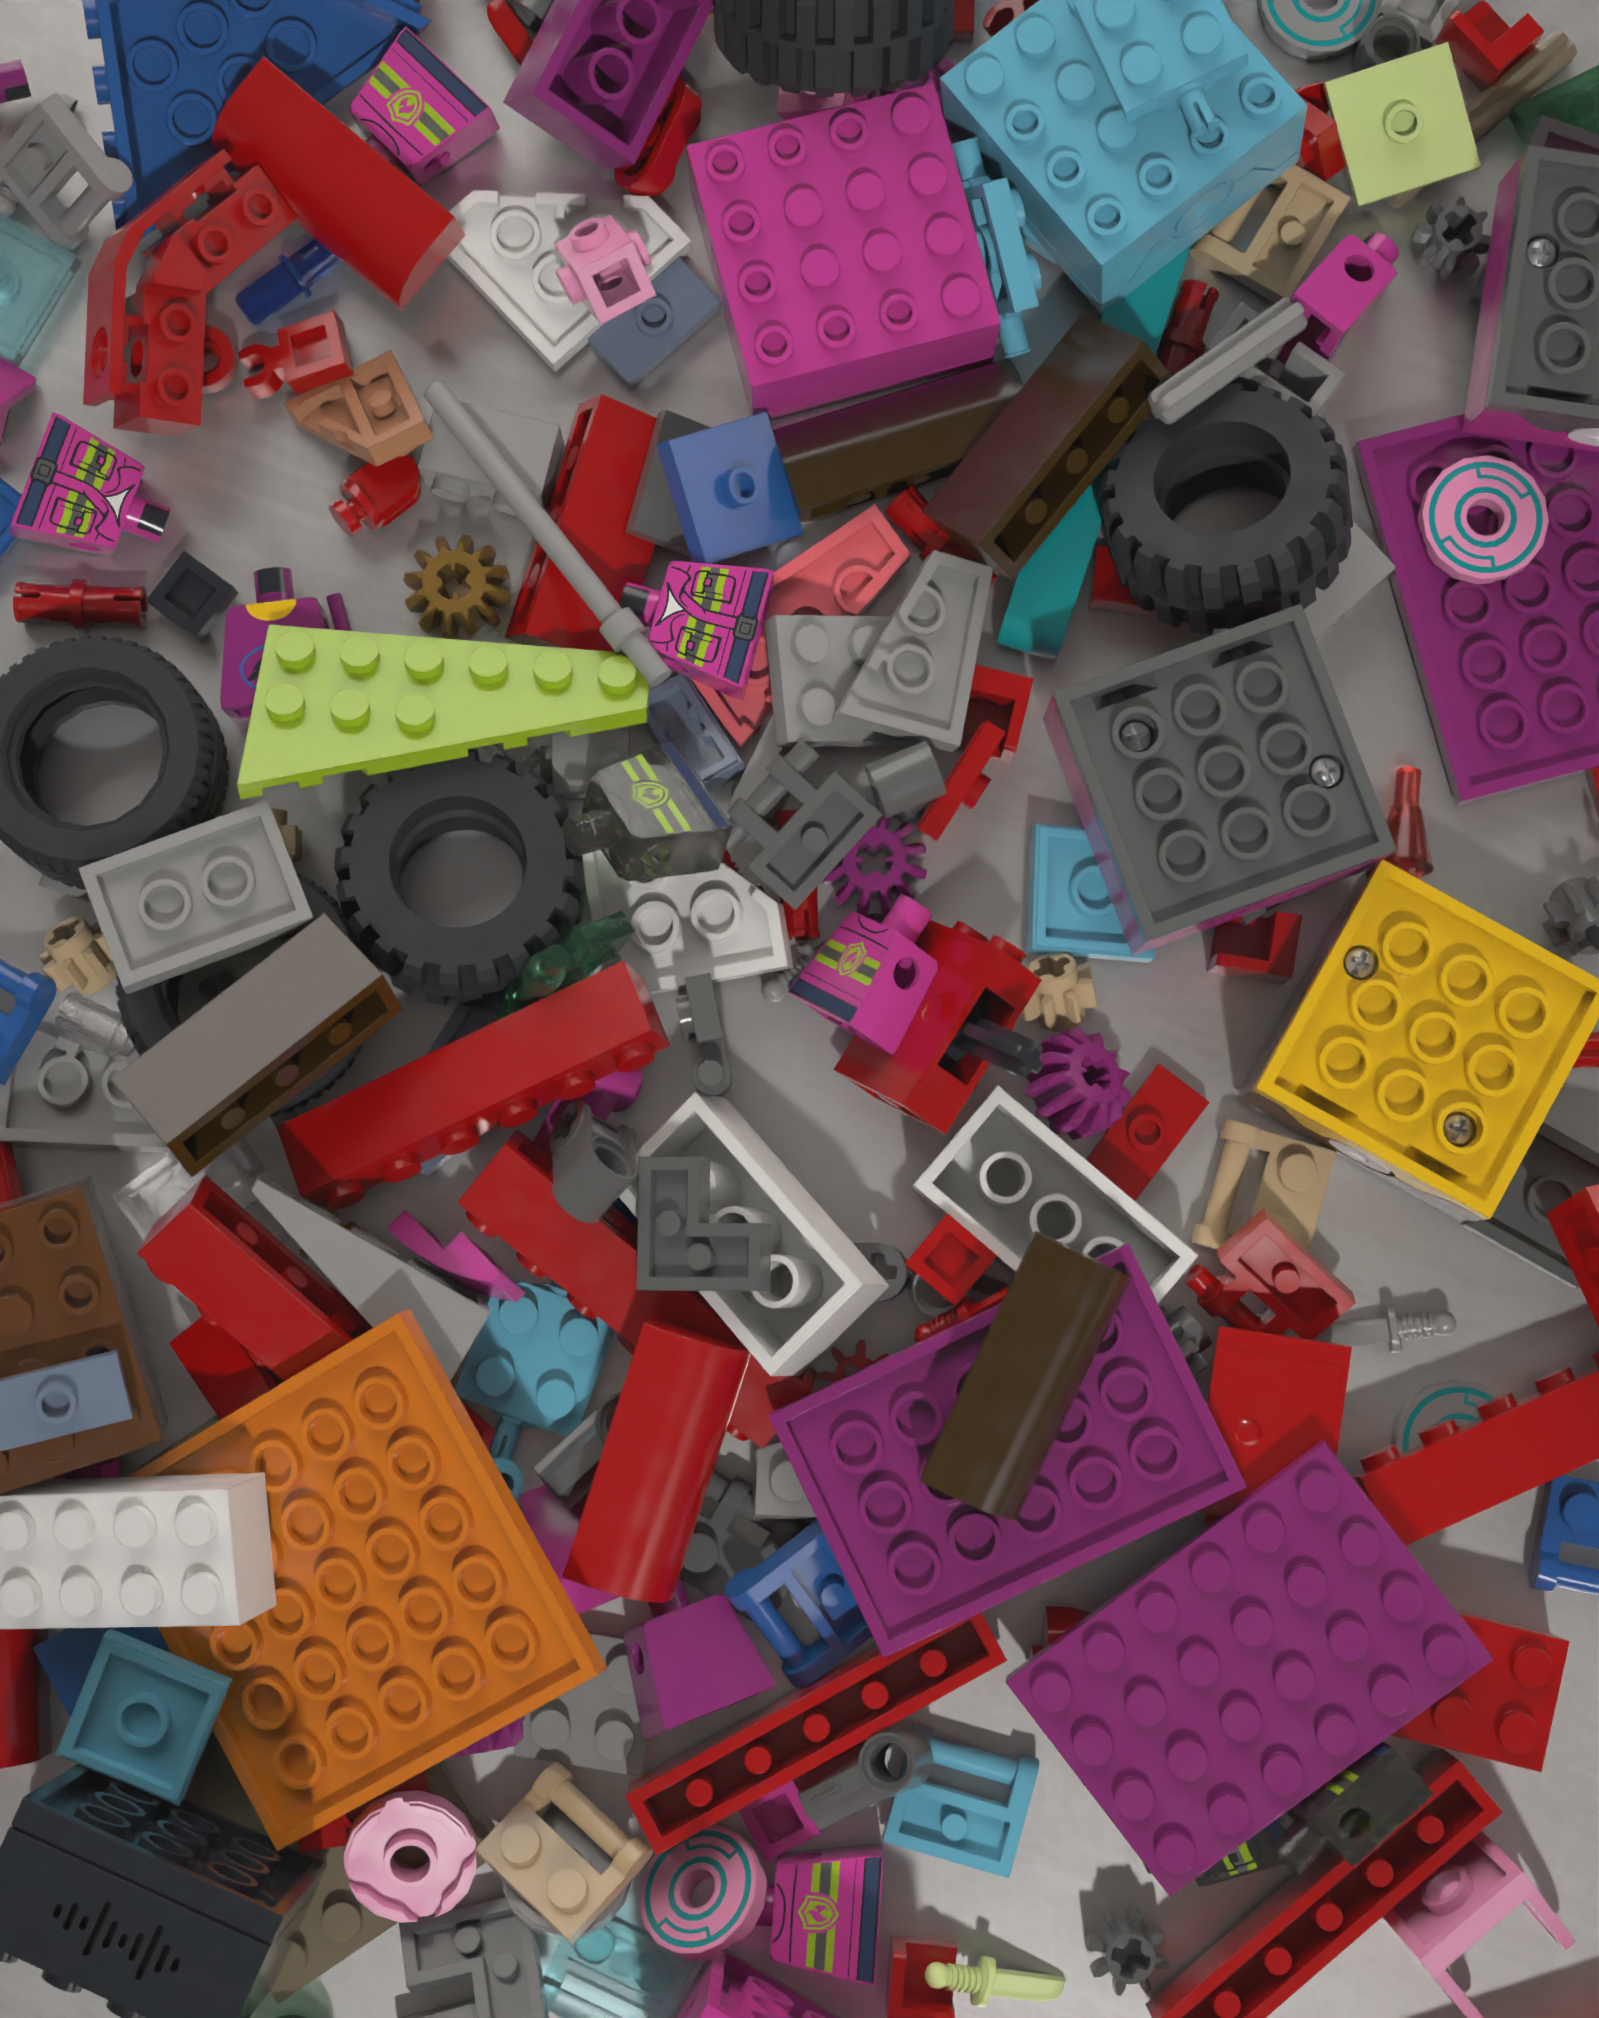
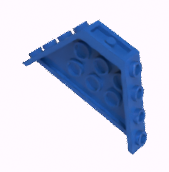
M82 0L88 39L101 38L104 64L92 65L97 105L110 104L114 130L101 131L104 153L107 157L116 158L128 166L133 178L132 186L119 200L112 201L116 231L195 166L215 155L212 151L211 141L217 119L231 95L263 57L323 106L377 66L405 27L417 36L429 26L432 20L420 15L423 8L422 5L415 0ZM227 164L224 166L229 175L234 172ZM154 224L144 231L140 241L156 230L157 227Z

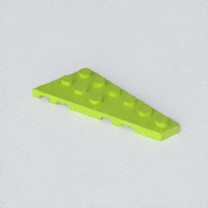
M269 625L237 782L240 800L263 796L262 788L297 781L299 788L324 784V776L361 770L369 776L468 757V749L502 743L504 750L528 745L527 738L563 731L570 737L647 723L651 686L626 654L621 652Z

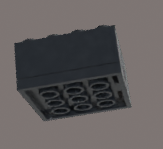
M76 1764L23 1797L11 1823L13 1826L8 1829L1 1844L0 1961L16 1963L20 1959L42 1969L41 1977L43 1980L60 1990L80 1993L82 1989H85L108 2000L106 2007L121 2018H250L273 1988L328 1864L289 1846L277 1851L269 1837L186 1799H183L178 1806Z

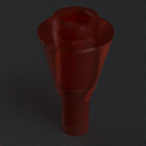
M1403 766L1396 769L1394 802L1385 820L1397 850L1384 860L1420 880V877L1426 876L1434 870L1423 813L1419 807L1422 771L1416 767Z

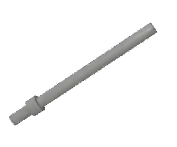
M440 380L430 385L424 392V398L600 621L602 626L599 631L609 645L617 653L623 651L652 688L663 683L671 675L672 671L643 636L646 628L629 607L621 608L446 383Z

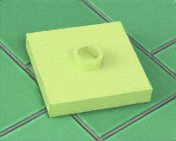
M1448 42L1327 81L1323 84L1331 117L1337 123L1343 161L1356 208L1481 167Z

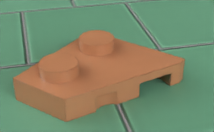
M392 350L353 368L354 375L313 388L284 402L297 427L377 467L396 457L405 456L416 447L434 439Z

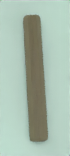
M1552 32L1466 106L1475 144L1572 62L1577 54V48L1564 32ZM1426 186L1384 200L1391 208L1398 209Z

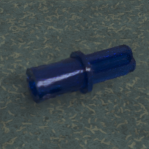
M313 239L288 258L284 254L278 256L280 264L239 292L235 297V301L250 323L254 326L261 325L302 294L306 299L312 296L310 288L333 273L344 263L317 240Z

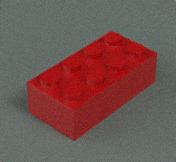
M1457 1610L1491 1653L1493 1661L1393 1733L1392 1736L1542 1772L1570 1641L1550 1632Z

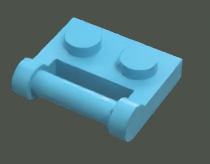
M913 1723L911 1730L922 1735L931 1746L934 1757L933 1763L1010 1785L1009 1795L1005 1804L925 1781L919 1787L902 1791L893 1796L882 1834V1841L1009 1878L1036 1782L1039 1759L1019 1754L1016 1760L932 1735L933 1728ZM904 1753L898 1779H901L907 1771L908 1760L906 1753Z

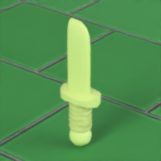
M981 1956L976 1967L952 1963L945 1965L941 1962H932L924 1972L925 1981L930 1987L934 1989L944 1988L946 1991L970 1993L971 2005L986 2007L990 1996L1037 2002L1051 2001L1061 1995L1066 1981L1062 1977L996 1968V1959L987 1956Z

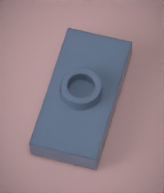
M680 257L651 282L656 296L605 322L587 338L589 346L630 390L722 309L720 299Z
M677 673L660 685L651 688L647 723H642L691 804L697 802V800L660 745L674 741L709 794L743 775L745 767L742 760L689 677Z
M118 1350L0 1378V1451L132 1419L134 1415Z

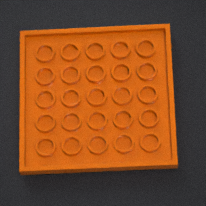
M410 1309L395 1314L127 1476L265 1473L277 1606L241 1625L158 1627L172 1654L233 1679L212 1730L277 1851L596 1677L608 1668Z

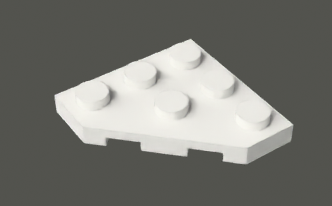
M473 190L449 211L456 218L465 233V237L447 258L555 372L588 343L587 338L602 326L582 301L572 305L564 292L555 272L564 266L555 243L567 238L570 231L581 222L593 218L602 219L611 215L625 233L635 229L640 236L652 264L645 267L651 282L679 257L682 259L692 250L691 239L649 196L624 195L623 200L588 199L586 194L536 192V197L501 196L498 191Z
M640 804L633 805L644 821L650 820ZM609 807L574 814L577 831H587L591 844L598 850L583 854L582 858L599 972L624 960L644 978L649 993L652 995L686 988L684 978L706 973L711 974L712 981L715 983L794 968L783 904L714 855L699 846L713 868L698 870L679 840L673 836L671 837L685 860L671 839L667 837L657 841L661 847L670 845L679 858L681 865L674 868L676 873L651 876L641 869L634 857V854L637 852H634L629 860L639 867L636 872L641 877L633 873L622 878L621 876L630 874L636 869L623 857L622 850L624 847H626L624 854L628 856L641 844L643 839L648 841L672 834L667 833L662 828L651 831L653 835L647 832L633 837L620 850L617 856V863L614 866L610 851L603 841L592 833L596 832L606 838L625 842L628 839L624 832L617 831L607 816L609 811L607 808ZM646 809L654 820L646 823L648 828L651 830L662 827L654 813ZM599 812L602 819L608 820V831L613 837H611L608 834L605 827V821L590 820L585 822V820L592 818H600L598 815ZM609 813L610 818L612 819L616 827L619 828L620 826L614 820L611 813ZM623 813L619 814L621 818H624ZM663 849L671 866H677L678 862L670 849ZM637 857L644 870L647 871L640 857ZM654 861L650 862L652 866H656Z

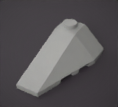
M260 1175L251 1192L365 1320L374 1328L395 1314L410 1309L449 1381H451L490 1314L487 1298L460 1285L440 1271L414 1257L408 1263H405L396 1257L398 1253L381 1239L354 1227L349 1231L339 1225L341 1220L332 1213Z

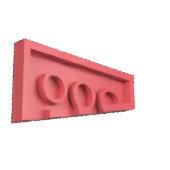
M876 504L774 572V589L765 620L774 615L861 616L909 563L911 558L910 552ZM765 623L743 700L730 697L689 678L739 751L761 728L765 717L773 710Z

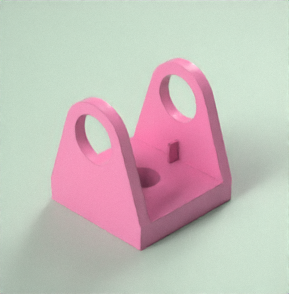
M1483 1831L1382 1917L1465 2018L1484 2017L1445 1969L1518 1905L1522 1903L1563 1950L1566 1951L1575 1943L1572 1935L1526 1874Z

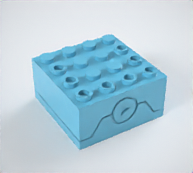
M1039 0L940 77L944 119L949 138L954 143L974 137L978 138L977 142L985 174H989L991 180L1007 177L1009 188H1015L1021 197L1025 211L1026 228L1101 315L1299 161L1308 105L1234 22V27L1248 54L1249 65L1218 79L1204 93L1215 118L1219 122V126L1209 134L1199 112H1197L1203 123L1205 136L1200 138L1193 137L1192 130L1180 106L1156 109L1127 123L1078 19L1073 0Z

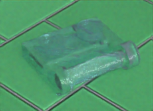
M614 1916L607 1925L585 1937H579L573 1945L565 1939L559 1941L543 1975L548 2013L560 2018H623L560 1988L566 1974H569L648 2012L647 2018H670L696 1961H687L668 1952L655 1942L648 1931Z

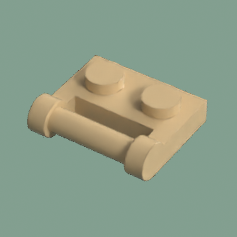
M1295 164L1270 183L1283 189L1245 253L1229 244L1261 191L1197 240L1189 250L1191 257L1201 266L1209 270L1221 271L1274 303L1284 297L1291 298L1351 199V196Z
M1224 1120L1220 1139L1225 1141L1202 1225L1195 1224L1190 1243L1216 1251L1233 1235L1227 1232L1248 1153L1250 1149L1266 1154L1247 1222L1265 1208L1309 1250L1336 1151L1264 1131L1245 1123Z
M557 1761L549 1765L539 1775L532 1789L485 1837L475 1850L482 1860L568 1943L573 1945L641 1871L650 1859L653 1850L640 1837L635 1836L631 1839L571 1783L573 1775ZM553 1804L562 1810L613 1859L611 1865L602 1875L541 1819V1816Z

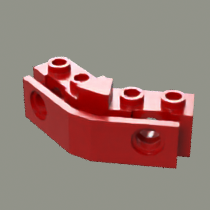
M225 149L195 166L104 241L89 272L83 405L96 407L106 401L114 400V429L175 437L201 426L206 294L297 218L296 214L258 165L232 179L224 169V166L232 160ZM206 192L209 196L206 200L209 207L196 218L187 220L182 212L197 201L196 198ZM154 224L163 236L141 253L148 262L136 285V293L125 298L127 266L144 231Z

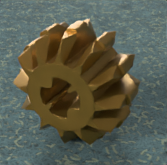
M463 534L456 550H451L444 536H438L435 539V546L439 552L438 555L432 558L423 550H416L414 554L416 562L424 572L411 571L404 574L403 581L406 586L416 591L405 599V604L411 613L423 612L418 624L424 632L429 633L441 625L442 638L456 639L459 627H464L469 639L477 641L480 638V632L476 625L478 621L482 619L494 628L498 627L501 623L499 615L490 606H506L511 603L509 591L499 587L510 578L508 569L505 565H492L496 552L490 545L483 546L474 553V542L470 535ZM465 578L470 590L469 593L459 599L457 593L454 592L453 598L450 599L445 588L446 585L454 579L457 580L459 585H462V579Z

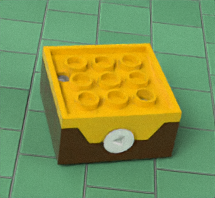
M1381 859L1357 878L1237 1098L1330 1150L1336 1151L1337 1154L1459 1222L1491 1219L1599 1019V978Z

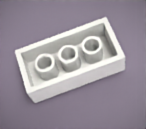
M999 1086L991 1092L911 1187L943 1216L948 1213L997 1255L995 1260L1013 1275L1035 1230L1092 1258H1096L1128 1242L1157 1303H1159L1199 1256Z
M694 1092L635 1153L638 1169L639 1157L701 1156L710 1158L709 1223L771 1224L770 1291H699L770 1376H800L890 1286L726 1098L707 1096L703 1093ZM639 1172L635 1180L619 1197L637 1219Z
M265 1473L49 1479L0 1494V1629L241 1625L277 1606Z

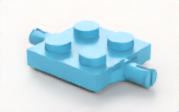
M1073 0L1078 19L1127 123L1156 109L1180 106L1194 138L1205 136L1203 123L1197 112H1199L1209 134L1219 126V122L1215 118L1204 93L1218 79L1249 65L1246 49L1222 0Z
M974 137L953 143L951 146L1001 323L999 332L1005 351L1004 356L1005 358H1010L1031 351L1021 315L1024 313L1023 310L1039 306L1036 291L1041 289V275L1034 255L1031 252L1026 253L1020 228L1025 226V211L1021 197L1015 188H1009L1007 177L991 180L989 174H985L977 142L978 138Z
M511 1277L525 1291V1294L517 1302L490 1297L488 1302L490 1314L472 1343L455 1391L458 1397L485 1406L494 1416L499 1418L489 1452L492 1458H496L502 1440L507 1435L508 1438L500 1457L511 1460L523 1427L544 1428L567 1436L581 1423L615 1334V1330L599 1317L597 1319H590L577 1311L567 1299L566 1295L568 1292L553 1280L551 1284L527 1283Z

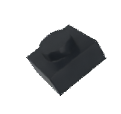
M183 551L146 601L188 634L202 642L238 595V591L201 562Z

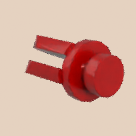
M408 454L396 457L378 467L366 461L345 478L347 481L340 485L341 494L346 502L338 499L329 506V511L337 524L350 537H353L362 530L361 522L372 531H376L380 527H387L418 503L421 497L420 475L415 461Z

